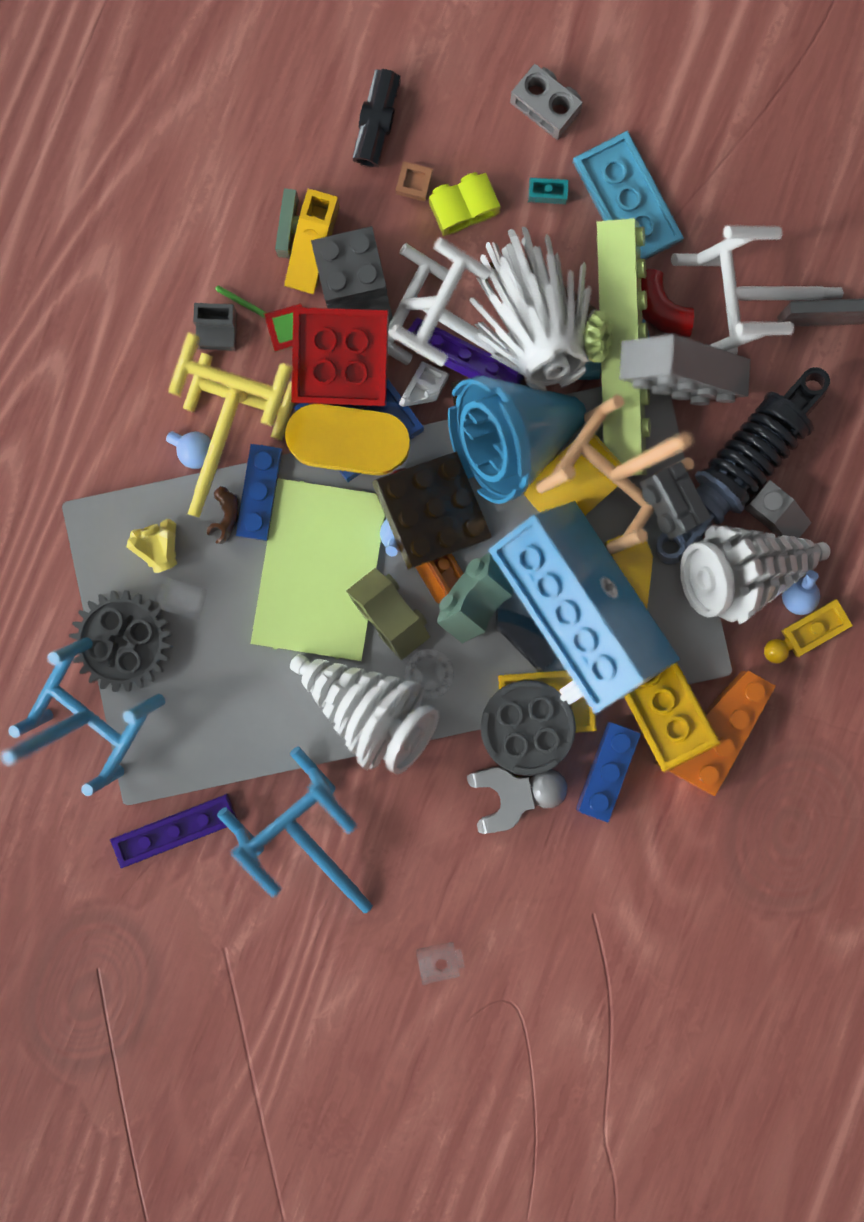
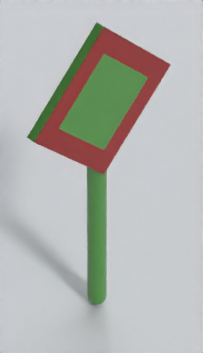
M215 287L217 292L265 318L275 352L292 347L293 307H302V303L267 313L223 287Z

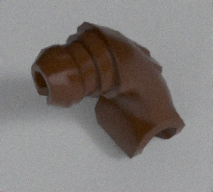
M220 486L213 494L214 498L220 502L221 509L225 515L220 523H212L207 528V535L209 536L216 530L222 531L221 537L215 542L216 544H223L228 540L238 519L237 494L230 493L226 487Z

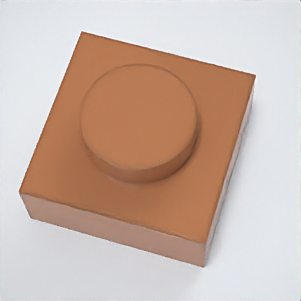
M403 161L396 194L426 202L433 169Z

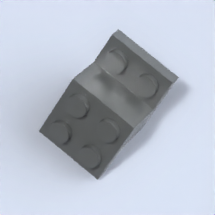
M372 226L311 240L327 308L389 310L390 323L393 316Z

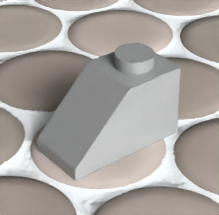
M771 480L761 485L759 491L752 496L744 507L747 512L777 536L786 535L800 538L812 523L796 501Z

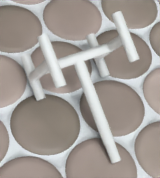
M726 226L724 228V237L726 239L698 254L674 253L671 256V264L673 266H721L729 337L708 346L736 355L740 345L765 335H791L794 331L792 322H741L738 300H838L843 297V289L841 287H737L732 250L754 239L779 240L782 237L781 227Z
M441 237L436 241L434 249L454 261L450 270L405 243L400 250V254L419 267L388 325V355L405 365H408L412 360L413 355L394 344L396 339L439 366H442L448 356L427 343L438 321L489 353H499L479 338L478 333L484 334L481 330L445 309L465 269L483 280L489 277L491 269ZM429 272L444 281L437 296L417 297ZM410 310H422L427 313L416 336L402 328Z

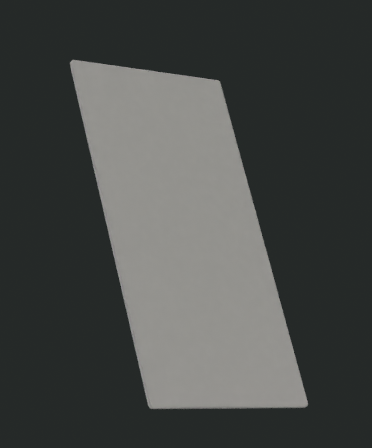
M602 387L566 394L578 398L585 405L586 412L602 404ZM649 389L650 404L645 405V418H650L651 435L646 437V450L679 436L671 395L653 394L652 389ZM448 420L423 425L424 431L410 440L408 458L401 466L399 465L398 468L394 469L393 472L397 469L410 468L453 453ZM585 421L554 458L577 438L586 425ZM603 423L595 433L602 442ZM683 449L653 464L651 468H647V475L629 476L628 479L643 490L640 485L641 481L685 459ZM290 453L281 457L278 478L376 494L372 482L389 474L369 475L361 473L347 483L339 470L305 465ZM247 463L216 470L200 518L188 514L200 473L66 501L62 505L83 611L88 613L91 611L87 603L88 601H92L97 605L100 604L98 597L100 594H103L110 600L111 591H116L121 599L124 590L130 591L131 600L139 593L142 595L141 604L149 599L154 601L150 610L162 609L163 611L158 619L169 620V623L163 627V631L173 633L172 636L165 638V643L173 645V648L164 649L163 654L167 655L170 660H160L158 664L164 671L158 672L153 670L152 674L155 679L153 682L144 677L142 678L143 688H138L132 682V690L130 692L125 691L123 684H121L118 692H113L111 683H109L106 689H100L101 679H98L106 723L121 735L128 725L123 720L124 712L157 694H161L165 698L163 706L149 713L120 763L124 768V775L118 778L122 801L125 805H133L299 769L301 767L290 756V752L297 746L306 753L315 765L355 757L356 754L351 752L346 746L345 738L343 739L334 729L336 723L330 722L322 711L324 708L318 706L311 692L309 691L308 693L301 682L303 675H298L290 669L291 660L298 654L308 658L311 663L316 659H323L329 661L330 666L334 663L347 665L348 670L356 667L364 669L366 673L377 672L385 677L394 676L401 678L404 682L414 681L422 684L423 687L421 689L424 690L421 706L430 705L439 711L438 724L431 740L480 730L485 706L499 690L498 675L538 673V671L496 629V611L489 620L486 632L463 644L437 624L441 609L417 569H407L401 552H398L396 556L387 555L385 552L386 547L382 541L377 570L384 576L390 574L400 587L397 591L412 610L418 609L427 620L425 628L430 635L428 640L402 661L378 636L379 633L375 626L369 620L362 661L343 658L335 659L330 656L280 648L273 649L272 647L251 644L267 541L237 537L238 519L228 540L223 544L215 543L222 535L221 530L214 531L210 536L207 535V528L210 524L220 523L225 515L221 509L220 502L214 498L213 494L220 486L226 487L230 493L237 494L239 518ZM474 477L468 479L492 538L452 553L463 573L473 559H480L488 554L491 547L532 515L539 513L523 494L505 503H493L477 493V490L482 487ZM617 487L585 517L604 543L607 540L623 535L641 509V506ZM654 511L643 528L647 532V542L653 555L647 610L680 658L677 663L689 684L729 676L732 672L721 618L719 616L707 618L699 615L690 605L681 583V560L676 564L668 565L658 559L656 555L657 540L663 532L658 526V517ZM165 519H171L176 523L175 558L177 565L166 571L154 573L152 567H149L146 561L126 547L132 530L143 529L153 524H158L160 527V522ZM667 541L662 545V549L668 554H675L679 551V546L673 541ZM514 589L513 596L499 606L500 609L513 611L532 618ZM115 612L110 613L106 617V626L110 630L115 629L119 624V616ZM129 615L127 618L125 631L133 620L132 615ZM144 623L138 625L134 632L136 639L139 641L145 640L149 630ZM124 635L115 638V642L119 644V647L127 645L128 641L123 639ZM99 642L94 648V653L97 658L102 659L106 656L108 648L104 642ZM118 650L116 651L113 659L110 661L109 666L111 668H113L115 665ZM128 653L123 659V665L127 670H132L137 665V658L133 653ZM557 658L543 672L565 671L566 668L560 659ZM111 744L112 751L115 748L113 744Z

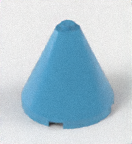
M483 376L473 377L460 382L452 392L453 397L457 396L456 404L448 408V428L453 451H457L468 479L474 477L482 487L477 490V493L486 500L498 504L511 501L523 494L584 424V415L586 413L585 405L574 396L532 389L529 386Z

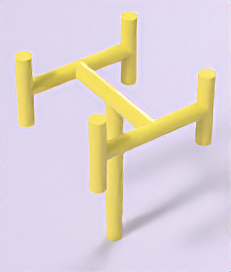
M188 333L168 392L181 396L187 375L190 373L194 376L183 409L195 412L202 391L225 398L188 511L189 515L200 518L238 404L242 403L264 410L261 423L269 426L274 425L270 437L282 441L295 403H291L292 382L289 381L288 383L292 371L291 366L280 363L272 387L211 367L213 357L205 353H201L199 362L193 361L200 337Z

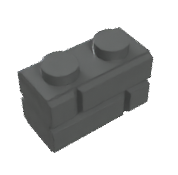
M681 461L640 482L644 500L649 505H652L658 517V526L662 532L668 535L669 539L682 535L711 518Z

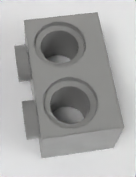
M534 64L512 90L510 103L558 140L581 112L583 101L580 100V95L569 86L565 88L557 82L556 76L545 67L541 69ZM532 86H539L544 92L540 95H534L528 89ZM563 105L567 108L568 112L557 114L553 111L552 107Z

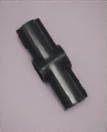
M375 69L368 99L364 101L358 125L360 130L352 158L354 162L365 167L379 166L386 136H389L395 114L394 104L401 76L391 70Z

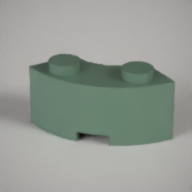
M490 552L480 559H473L468 564L464 574L439 604L441 610L437 624L462 644L486 632L489 620L503 602L513 596V587Z

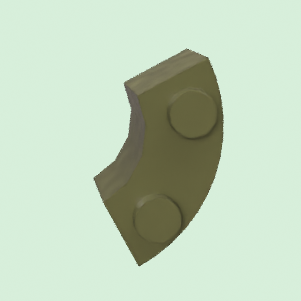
M374 568L346 590V592L363 617L375 626L379 633L378 636L402 661L430 638L425 628L427 620L418 609L412 610L397 591L400 587L390 574L384 576Z

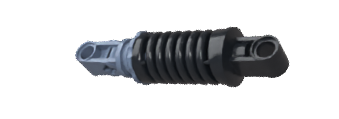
M818 367L806 370L784 396L775 392H768L763 402L755 409V413L748 417V421L744 422L740 426V430L732 435V439L724 444V448L717 452L716 458H712L708 462V468H704L696 473L695 478L699 483V487L696 490L711 518L688 532L671 539L663 532L659 536L656 546V555L661 562L668 565L678 563L682 559L687 547L699 542L704 536V531L711 527L713 523L720 525L725 520L724 516L729 511L740 514L751 499L749 493L756 494L759 491L758 485L761 486L767 482L766 476H772L775 472L774 468L782 465V459L790 456V450L797 448L798 442L796 439L802 440L814 431L813 424L807 416L824 398L829 387L830 377L825 370ZM816 381L821 385L822 389L818 391L810 390L806 386V382ZM667 541H673L679 546V551L675 554H668L663 551L662 545Z

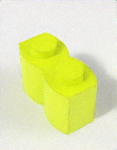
M477 172L470 173L464 176L458 185L450 186L449 184H443L432 191L433 194L429 196V205L443 236L456 233L500 213L501 206L486 173L480 175Z

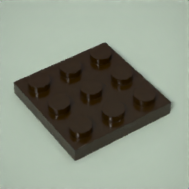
M457 451L378 478L372 482L408 570L492 538Z

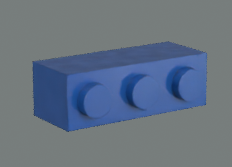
M607 722L576 806L578 812L607 823L609 822L641 733Z

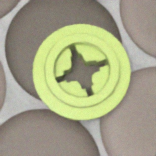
M598 310L593 312L586 323L584 342L585 352L589 360L602 363L609 354V346L612 345V323L608 313Z

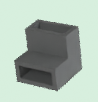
M194 303L193 323L196 326V336L200 337L197 349L236 351L238 313L233 304Z

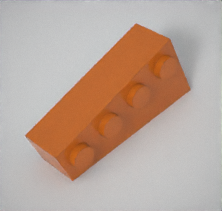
M748 670L741 671L704 711L721 744L668 772L700 790L716 796L776 686Z

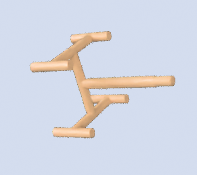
M620 395L613 396L585 413L584 420L586 425L552 474L536 484L537 491L545 493L572 479L575 476V469L572 466L579 456L583 455L639 504L641 509L624 535L607 544L606 548L610 554H615L646 541L648 535L643 528L654 512L652 505H649L644 500L642 490L627 477L676 454L692 444L690 434L683 433L615 467L595 450L589 442L607 415L624 405V399ZM687 457L680 460L686 471L693 469L694 462L691 458Z

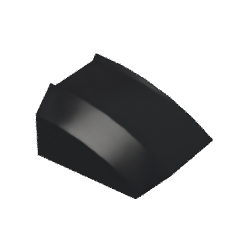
M497 608L496 629L538 672H543L558 658L534 619L513 611Z

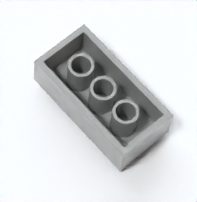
M677 335L622 341L619 380L632 383V388L652 389V393L658 395L672 394V399L675 400L691 399V404L709 405L710 400H716V402L734 403L735 398L748 397L750 359Z

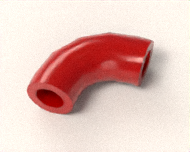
M646 269V278H641V291H646L647 310H642L644 319L660 332L690 338L694 324V308L684 307L672 302L664 291V273L656 269Z

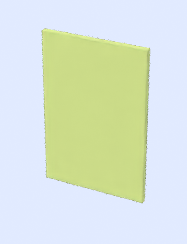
M277 479L251 644L272 647L273 649L280 648L330 656L335 659L343 658L362 661L368 619L363 617L346 590L374 568L377 569L381 544L380 528L385 519V513L377 494L305 483L304 481Z

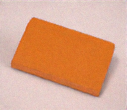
M452 554L415 567L438 604L449 594L452 587L464 574Z

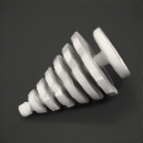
M713 525L704 531L705 538L689 545L684 551L680 564L681 583L690 605L699 615L707 618L719 616L731 623L738 621L741 624L765 607L767 603L777 598L780 593L785 592L794 583L802 579L807 571L815 569L819 561L828 559L831 551L829 545L825 542L814 544L811 540L796 538L795 536L782 535L776 538L773 533Z
M302 654L294 656L291 660L290 669L298 675H303L301 680L303 686L308 693L309 691L311 692L318 706L324 708L322 711L330 722L336 723L334 729L343 739L345 738L346 746L351 752L356 754L357 761L364 769L371 770L379 766L383 758L388 770L395 774H400L406 771L418 759L430 742L438 724L439 711L430 705L421 706L424 690L421 689L423 687L422 684L414 681L404 682L401 678L394 676L385 677L377 672L366 673L364 669L356 667L348 670L347 665L334 663L330 666L329 661L323 659H316L311 663Z

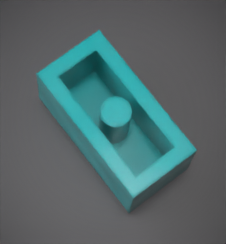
M530 178L528 202L566 204L568 180Z

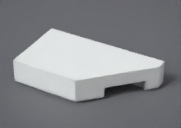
M422 361L401 397L399 405L406 407L437 401L450 374Z

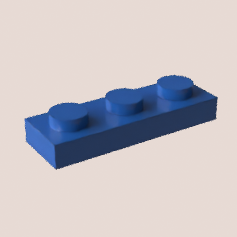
M257 444L250 445L236 530L237 537L262 541L268 540L282 448Z

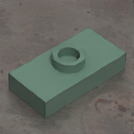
M284 188L275 246L278 257L289 259L293 235L296 233L299 216L296 215L299 198L297 191Z

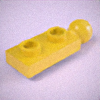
M834 599L782 629L781 632L785 639H772L767 642L764 647L765 658L771 663L779 664L787 659L790 650L794 652L796 657H800L853 625L839 601Z

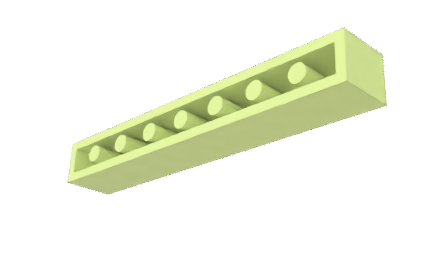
M635 218L597 221L599 311L608 313L612 323V345L609 346V354L601 363L602 403L615 395H620L624 399V405L608 414L603 421V442L621 463L648 451L646 450V437L651 435L650 418H645V405L650 404L649 389L632 388V383L619 380L622 341L648 338L647 323H642V310H647L646 291H641V278H646L645 259L640 258V246H645V229L640 227L639 222ZM647 468L631 476L647 475Z

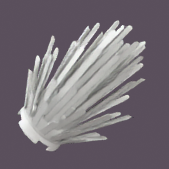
M522 227L524 237L521 240L527 258L524 255L515 230L510 229L508 230V235L511 243L503 247L501 252L496 243L493 242V248L489 242L486 243V249L495 269L491 268L484 254L480 256L482 264L491 269L489 277L503 303H500L488 281L476 278L509 333H506L480 303L471 297L470 302L494 327L496 333L484 322H478V324L474 325L484 333H478L479 338L499 352L492 353L491 357L524 375L532 389L546 391L545 386L557 383L560 384L561 388L578 380L586 372L584 365L586 362H589L585 353L583 335L591 294L590 286L584 290L586 264L583 262L580 267L576 315H574V274L571 270L568 271L567 304L558 252L555 255L553 254L550 236L548 234L545 235L548 253V276L540 246L533 247L528 229ZM593 310V311L589 314V318L591 317V315L593 314V312H594L595 310Z

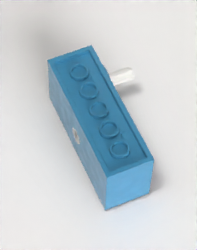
M575 501L532 515L489 549L494 560L573 679V681L559 690L562 694L560 698L563 702L567 701L571 705L584 696L594 713H597L633 692L680 660Z

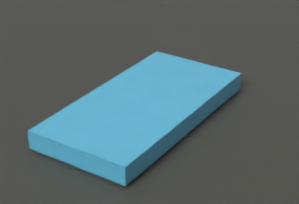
M628 131L573 158L572 162L603 221L635 218L639 222L640 227H644L645 246H640L641 259L646 260L683 241L684 237Z

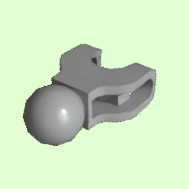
M501 766L475 771L467 775V781L471 787H491L497 791L501 799L498 812L484 816L478 821L477 829L482 834L509 830L517 824L525 811L535 809L536 805L542 808L557 807L565 800L567 795L565 778L553 769L533 775L531 778L530 775L516 776Z

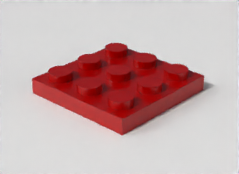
M293 307L291 403L386 406L389 310Z

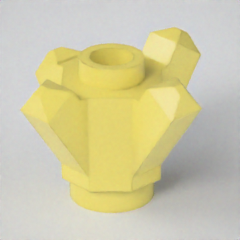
M165 519L160 522V527L158 524H153L143 529L132 530L126 547L146 561L148 566L152 567L154 573L166 571L177 565L175 558L176 523L171 519Z

